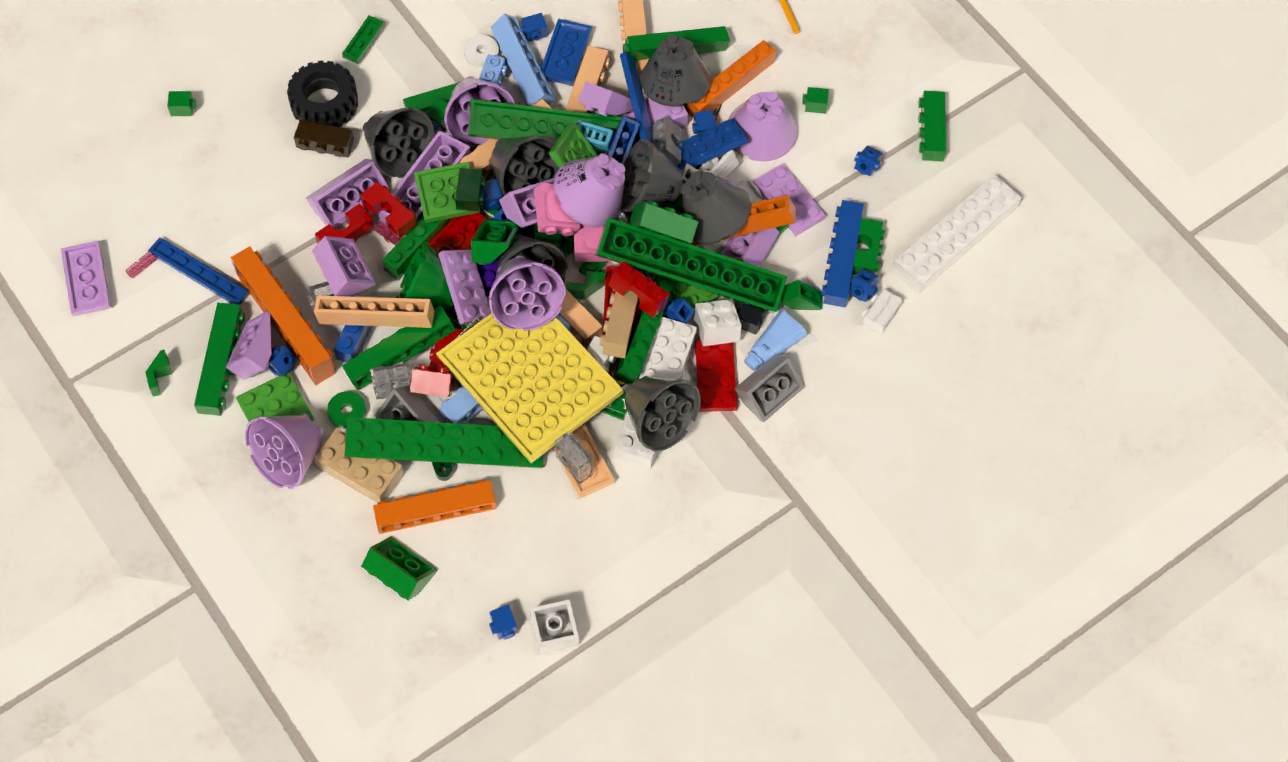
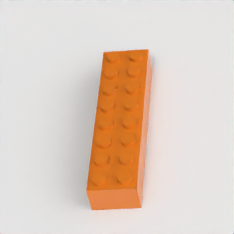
M251 246L230 257L238 278L263 313L266 311L270 313V323L285 344L294 351L293 355L298 359V362L313 383L318 385L335 374V363L332 359V353L327 347L324 349L320 336L312 332L313 328L307 319L303 320L301 310L297 305L293 306L289 293L287 291L283 292L278 278L274 279L271 275L273 273L270 267L262 263L263 259L259 252H254Z

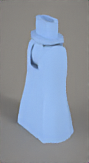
M780 310L767 329L754 343L744 363L755 371L773 355L782 354L807 335L804 327L787 312Z

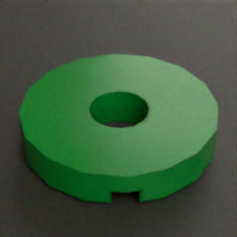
M344 391L331 398L328 403L327 413L329 420L335 426L346 429L347 417L364 418L366 406L359 394ZM344 407L352 408V411L348 414L341 412Z

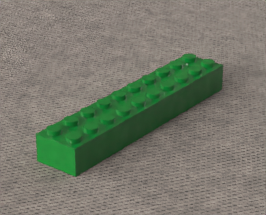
M611 218L605 220L595 252V256L620 264L625 261L635 269L745 303L771 313L777 312L788 277Z

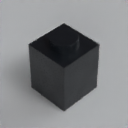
M743 303L741 309L736 310L742 325L741 329L756 335L763 321L764 310Z

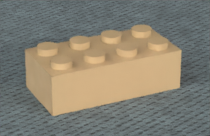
M336 428L314 458L317 468L377 503L386 501L404 476L402 465L394 460L344 457L346 433Z

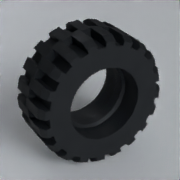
M323 60L318 61V63L310 62L307 64L308 66L299 68V72H295L292 75V79L289 80L287 89L288 100L295 119L341 127L344 122L347 123L351 116L356 113V108L358 107L357 88L350 71L346 68L343 69V66L338 63L335 65L332 61L323 62ZM320 89H332L338 92L335 98L324 103H316L308 99L313 92Z

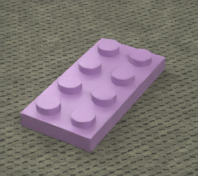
M783 164L753 180V183L759 188L765 200L789 195L796 208V223L789 224L788 228L795 236L825 219L826 215Z
M99 241L61 248L72 316L111 308Z
M471 250L441 251L438 255L460 325L471 324L476 318L480 321L491 314L476 262H472Z

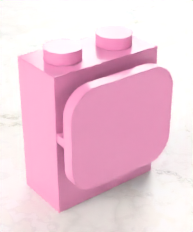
M541 183L534 189L538 232H546L547 235L560 233L563 236L573 235L580 228V223L569 217L561 208V202L558 196H555L553 184Z
M580 224V228L574 232L575 262L611 261L595 256L604 225L589 227Z

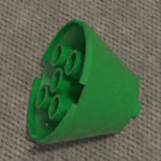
M423 240L421 245L424 246L422 249L417 248L400 284L402 290L396 298L430 299L433 308L441 305L443 310H450L453 300L438 255L439 253L429 242Z

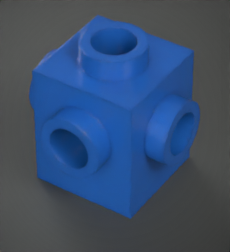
M867 145L862 152L858 151L856 154L854 169L863 175L871 176L874 171L877 172L882 163L880 159L883 153Z
M862 269L853 276L850 282V295L860 301L867 302L878 292L877 282L879 276Z
M670 299L666 304L663 316L687 324L695 310L685 299Z
M277 345L271 348L268 369L274 375L284 376L294 368V364L298 359L293 355L294 351L290 347Z

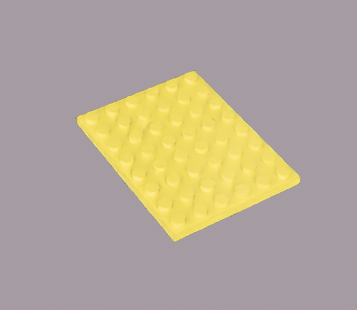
M491 313L436 353L440 361L449 368V371L453 373L455 378L530 463L534 462L624 393L617 382L556 317L540 328L523 331V329L513 328L511 330L505 328L495 320Z

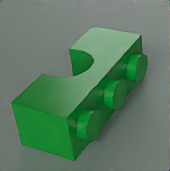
M861 218L857 243L864 244L869 249L864 251L856 249L852 275H856L862 269L873 274L879 271L880 261H877V257L881 256L883 245H880V240H884L885 229H882L883 222Z

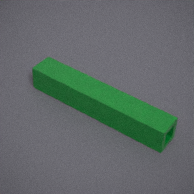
M725 26L627 36L623 44V52L634 57L635 61L650 59L658 45L668 35H676L677 37L692 41L699 54L726 51L730 38Z

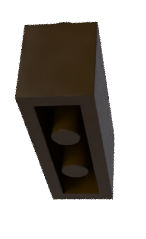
M299 120L294 141L296 148L301 150H312L320 154L327 153L337 157H349L354 136L351 129Z

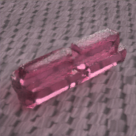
M147 252L138 259L139 262L133 263L126 269L129 277L134 278L143 271L142 268H147L156 260L151 252Z

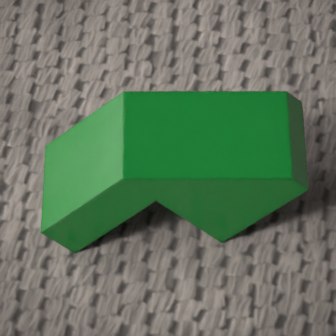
M587 271L585 284L566 282V289L575 299H586L605 286L606 273Z
M164 349L160 350L145 372L149 390L153 397L161 395L157 378L172 374L169 359Z

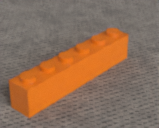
M765 40L761 41L712 79L708 93L693 104L688 102L686 111L694 118V113L715 110L771 66L775 60L776 50Z
M789 195L751 203V213L745 225L732 237L729 235L720 240L796 223V208ZM692 241V243H689V244L694 245V246L703 245V244L695 243V242H693V241Z
M479 480L475 484H460L451 489L441 488L433 493L422 492L414 497H400L391 502L381 501L373 505L378 532L383 534L496 509L491 480Z

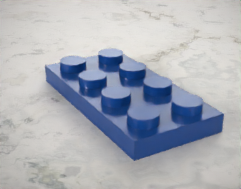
M558 18L541 66L546 80L573 86L592 31V26Z
M733 118L726 120L721 124L676 143L675 145L681 150V163L678 164V167L681 169L687 163L692 167H696L748 143L747 137Z

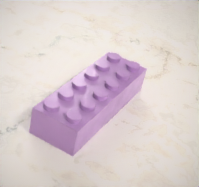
M438 131L391 193L402 201L403 206L407 209L410 208L415 213L416 224L423 217V211L414 172L459 164L464 156L471 153L470 146L441 131ZM383 210L379 212L380 222L387 226L385 218L391 211Z

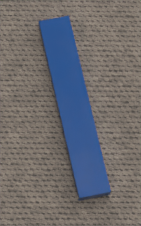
M623 52L620 54V59L636 122L640 123L638 128L640 139L649 140L653 144V130L635 59L628 53Z
M161 237L148 250L149 254L231 304L241 305L250 294L245 288Z

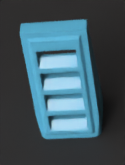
M579 120L577 126L581 131L583 127L586 128L584 136L590 145L608 151L614 131ZM590 130L593 131V132H592V135H591V138L588 137V134H589V131H590ZM597 133L600 134L598 140L595 139Z

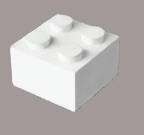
M732 299L695 304L694 321L703 346L740 341L742 325Z
M570 599L530 608V617L539 654L579 645V636Z

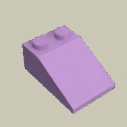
M585 81L578 100L579 103L585 104V109L593 112L594 109H598L597 113L606 117L608 113L616 116L633 110L630 98Z
M650 98L645 100L652 130L654 123L665 116L669 117L681 129L687 127L688 114L683 104L680 107H671L658 104ZM628 111L624 114V117L635 119L634 111Z
M268 311L246 322L226 365L227 369L243 380L251 376L253 377L261 371H265L270 364L271 328L270 313Z

